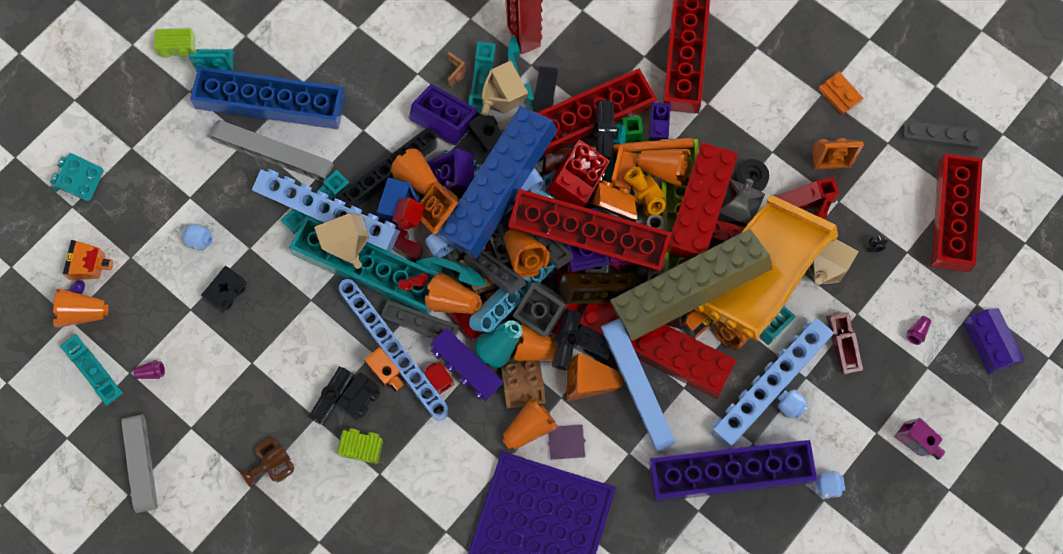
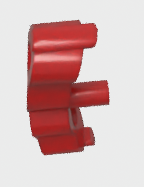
M421 273L414 277L411 276L405 280H400L398 286L405 291L411 290L414 285L423 287L427 282L428 276L426 273Z

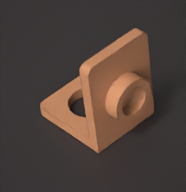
M449 52L447 54L448 61L457 68L448 78V86L452 88L456 82H460L463 79L466 65L465 62Z

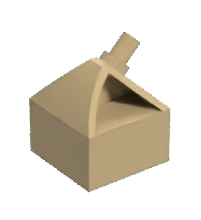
M511 61L490 71L482 90V115L488 116L490 108L506 113L523 105L528 91Z
M349 213L315 226L323 250L349 261L356 269L362 266L359 260V253L370 238L362 215Z
M837 239L834 242L830 241L815 258L808 270L817 285L839 283L859 251Z

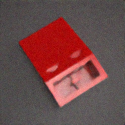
M579 139L554 174L546 191L560 201L583 207L588 203L610 160Z

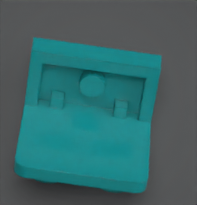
M196 49V53L189 54L188 58L196 72L198 66L233 71V49Z
M69 152L65 157L62 156L57 164L60 168L57 173H53L49 181L52 183L50 189L55 192L61 189L80 199L89 201L104 170L102 167Z

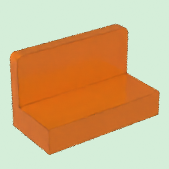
M621 145L619 146L612 176V188L619 189V187H622L631 192L632 185L624 177L628 170L636 167L638 154L625 152L624 146Z

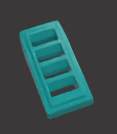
M783 306L779 313L787 321L777 314L775 319L780 324L773 319L770 325L774 329L768 325L759 335L760 339L767 345H770L796 318L785 306Z

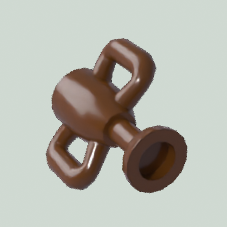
M269 437L254 448V454L261 460V464L250 472L242 470L240 474L248 486L252 488L255 483L254 478L264 471L269 472L272 481L277 483L283 481L293 473L294 464L290 461L291 458L282 445L278 443L277 439ZM273 444V449L268 451L266 455L261 453L264 449ZM283 465L288 466L282 472L275 475L276 469L282 467Z

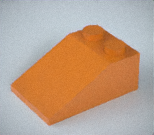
M845 138L835 141L818 140L812 147L814 170L851 168L864 146L863 142L846 140Z
M602 180L601 183L598 182L587 204L599 207L620 217L636 220L635 196L630 195V191L625 188L619 187L618 190L612 188L613 184Z
M435 181L420 202L425 206L420 220L436 235L458 204L459 198L452 191Z

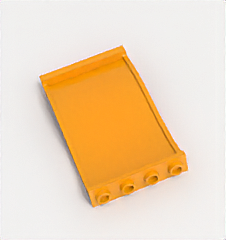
M773 195L768 197L766 200L767 204L743 230L745 232L751 229L770 255L772 270L695 309L699 313H706L714 321H721L729 329L741 332L744 337L752 338L756 341L760 339L759 335L773 321L788 301L815 258L830 241L834 242L838 237L835 224Z

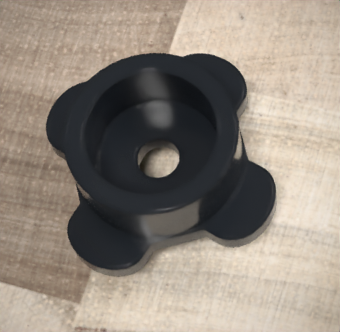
M880 235L870 238L868 241L870 246L867 249L868 252L878 253L886 249L888 240Z

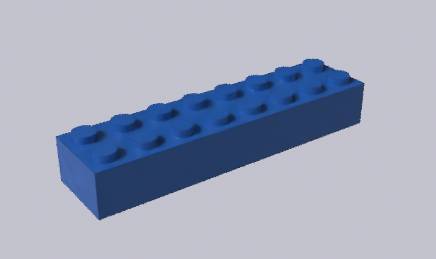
M198 66L190 101L194 108L199 110L339 130L346 95L341 86Z
M520 105L440 230L439 235L445 243L476 259L478 258L517 196L519 189L522 188L558 130L553 120Z

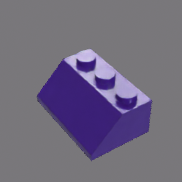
M430 84L411 104L409 120L425 129L434 130L437 136L456 145L466 134L468 122L474 119L478 110L435 85Z
M999 308L986 309L970 315L963 322L988 375L1025 361Z

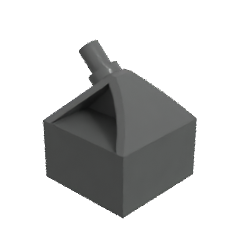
M730 179L717 220L746 227L757 214L765 193L751 188L753 184L751 179H746L744 184Z
M536 281L532 283L513 317L546 338L552 333L569 304L565 303L562 296Z

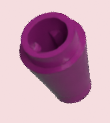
M921 316L907 331V340L915 345L923 343L926 339L931 320L926 316Z
M154 360L134 368L133 374L135 379H160L165 375V367L162 361Z

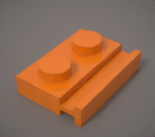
M840 72L836 73L818 88L841 115H844L845 112L863 100L861 94Z

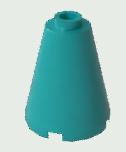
M510 320L496 326L491 332L480 334L476 339L475 345L477 357L485 365L488 363L493 368L503 367L510 360L522 335L521 326L517 322Z

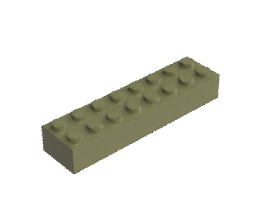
M748 229L610 301L617 318L621 320L626 333L631 341L772 270L770 255L752 230Z

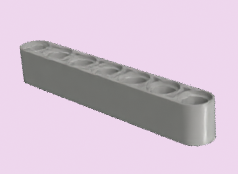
M221 120L217 121L210 135V138L216 143L321 182L329 177L334 166L331 161Z

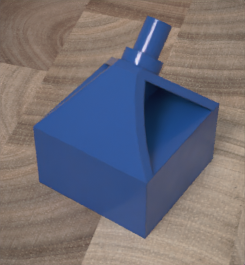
M392 178L387 179L377 210L379 220L391 222L396 227H399L398 223L392 221L399 200L410 197L419 203L422 199L418 200L410 183Z

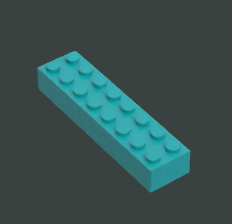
M308 215L305 217L289 246L294 256L342 278L353 280L356 284L406 307L430 315L432 310H429L426 306L425 296H429L430 290L427 287L432 278L438 273L369 242H366L359 253V260L362 266L356 269L349 261L341 259L321 248L315 226L324 222ZM421 273H426L428 276L427 282L423 287L414 285L411 290L405 291L398 286L400 280H405L411 276H418Z

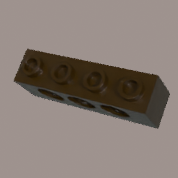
M634 273L563 274L558 290L566 304L611 303L610 300L641 284Z

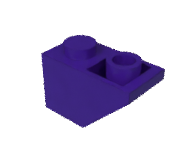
M652 103L649 141L669 139L671 104Z

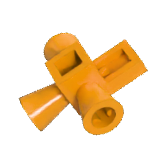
M633 167L628 170L624 178L632 185V190L635 192L633 196H635L636 202L639 205L643 203L644 207L642 209L648 217L650 215H660L666 207V203L662 199L665 197V194L652 176L649 174L646 177L640 167Z

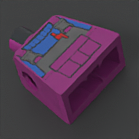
M921 418L905 421L894 436L921 457L932 455L936 460H939L945 454V451L938 446L942 441V437Z

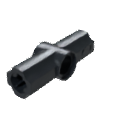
M609 100L598 101L596 122L593 129V134L596 138V151L605 158L612 159L613 140L617 131V126L614 122V102Z
M565 310L560 332L554 336L556 349L552 367L555 369L569 370L573 349L579 345L580 337L577 332L581 313L576 310Z
M339 366L328 385L322 389L321 396L308 417L319 425L324 426L335 406H337L336 402L353 379L354 374ZM331 392H335V398L332 400H328L327 395Z

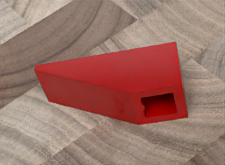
M835 177L812 182L776 197L804 210L817 207V205L821 206L827 194L835 197L832 202L835 203L840 193Z

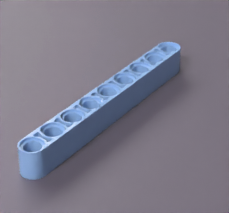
M350 279L343 280L339 285V291L354 314L378 346L399 369L400 375L431 417L436 421L446 419L448 408L444 400L356 283ZM346 288H353L351 293H344ZM358 302H364L363 307H355ZM370 316L376 318L375 321L372 323L366 322L367 318ZM381 331L387 332L383 338L377 337ZM397 346L398 350L395 353L388 352L389 348ZM403 361H408V362H409V366H408V367H406V368H401V367H399V365H400L401 362H403ZM414 376L421 377L418 383L411 382ZM430 391L433 394L429 399H425L422 397L424 392ZM441 406L444 408V411L441 414H435L434 409Z

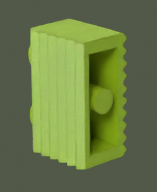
M192 28L155 29L154 49L158 56L164 58L172 55L187 57L190 53H194L195 34Z
M349 428L348 431L343 430L337 454L340 457L378 465L383 440L376 433L368 432V435L360 434V431L357 429Z

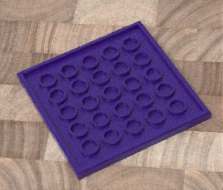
M501 451L468 554H596L616 487Z

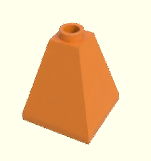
M578 353L571 359L569 370H567L566 401L615 391L622 387L623 377L620 376V372Z

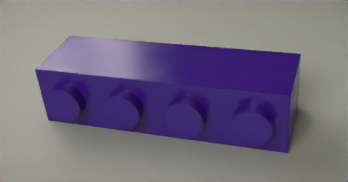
M448 328L430 344L432 355L446 362L444 366L451 373L455 371L460 376L458 378L459 381L466 387L469 385L474 390L472 393L479 400L484 399L487 401L503 384V381Z

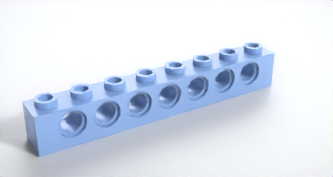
M262 169L260 170L252 188L253 191L324 223L340 217L342 212L362 215L370 237L367 242L389 252L392 251L400 233L399 230L395 229V224L385 221L383 224L378 221L379 217L368 213V216L361 214L362 210L357 207L351 206V208H347L344 206L345 202L339 199L329 200L327 199L329 195L318 191L317 194L311 192L312 187L301 183V186L294 184L296 180L287 176L282 179L278 177L279 173L271 169H268L267 172ZM279 182V189L275 191L274 185ZM295 189L296 196L291 198L290 193ZM309 197H312L313 202L308 206L307 200ZM329 204V211L327 213H324V206ZM379 226L381 229L380 234L375 236L373 233L374 229Z
M815 318L812 322L808 320L801 328L803 330L801 335L796 334L789 341L790 347L787 350L783 348L777 354L779 359L775 363L771 361L764 368L766 373L762 377L758 375L752 381L751 385L753 387L749 391L745 389L738 397L740 401L736 405L732 403L725 411L727 413L725 418L722 420L719 417L712 425L714 430L711 434L728 449L736 443L832 337L834 332L819 319ZM805 337H811L814 343H807ZM792 351H799L801 353V357H795ZM780 364L787 365L789 371H782L780 369ZM767 378H773L776 381V385L768 384ZM754 392L762 393L763 399L755 398ZM741 406H748L751 413H743ZM735 420L738 427H730L728 421Z

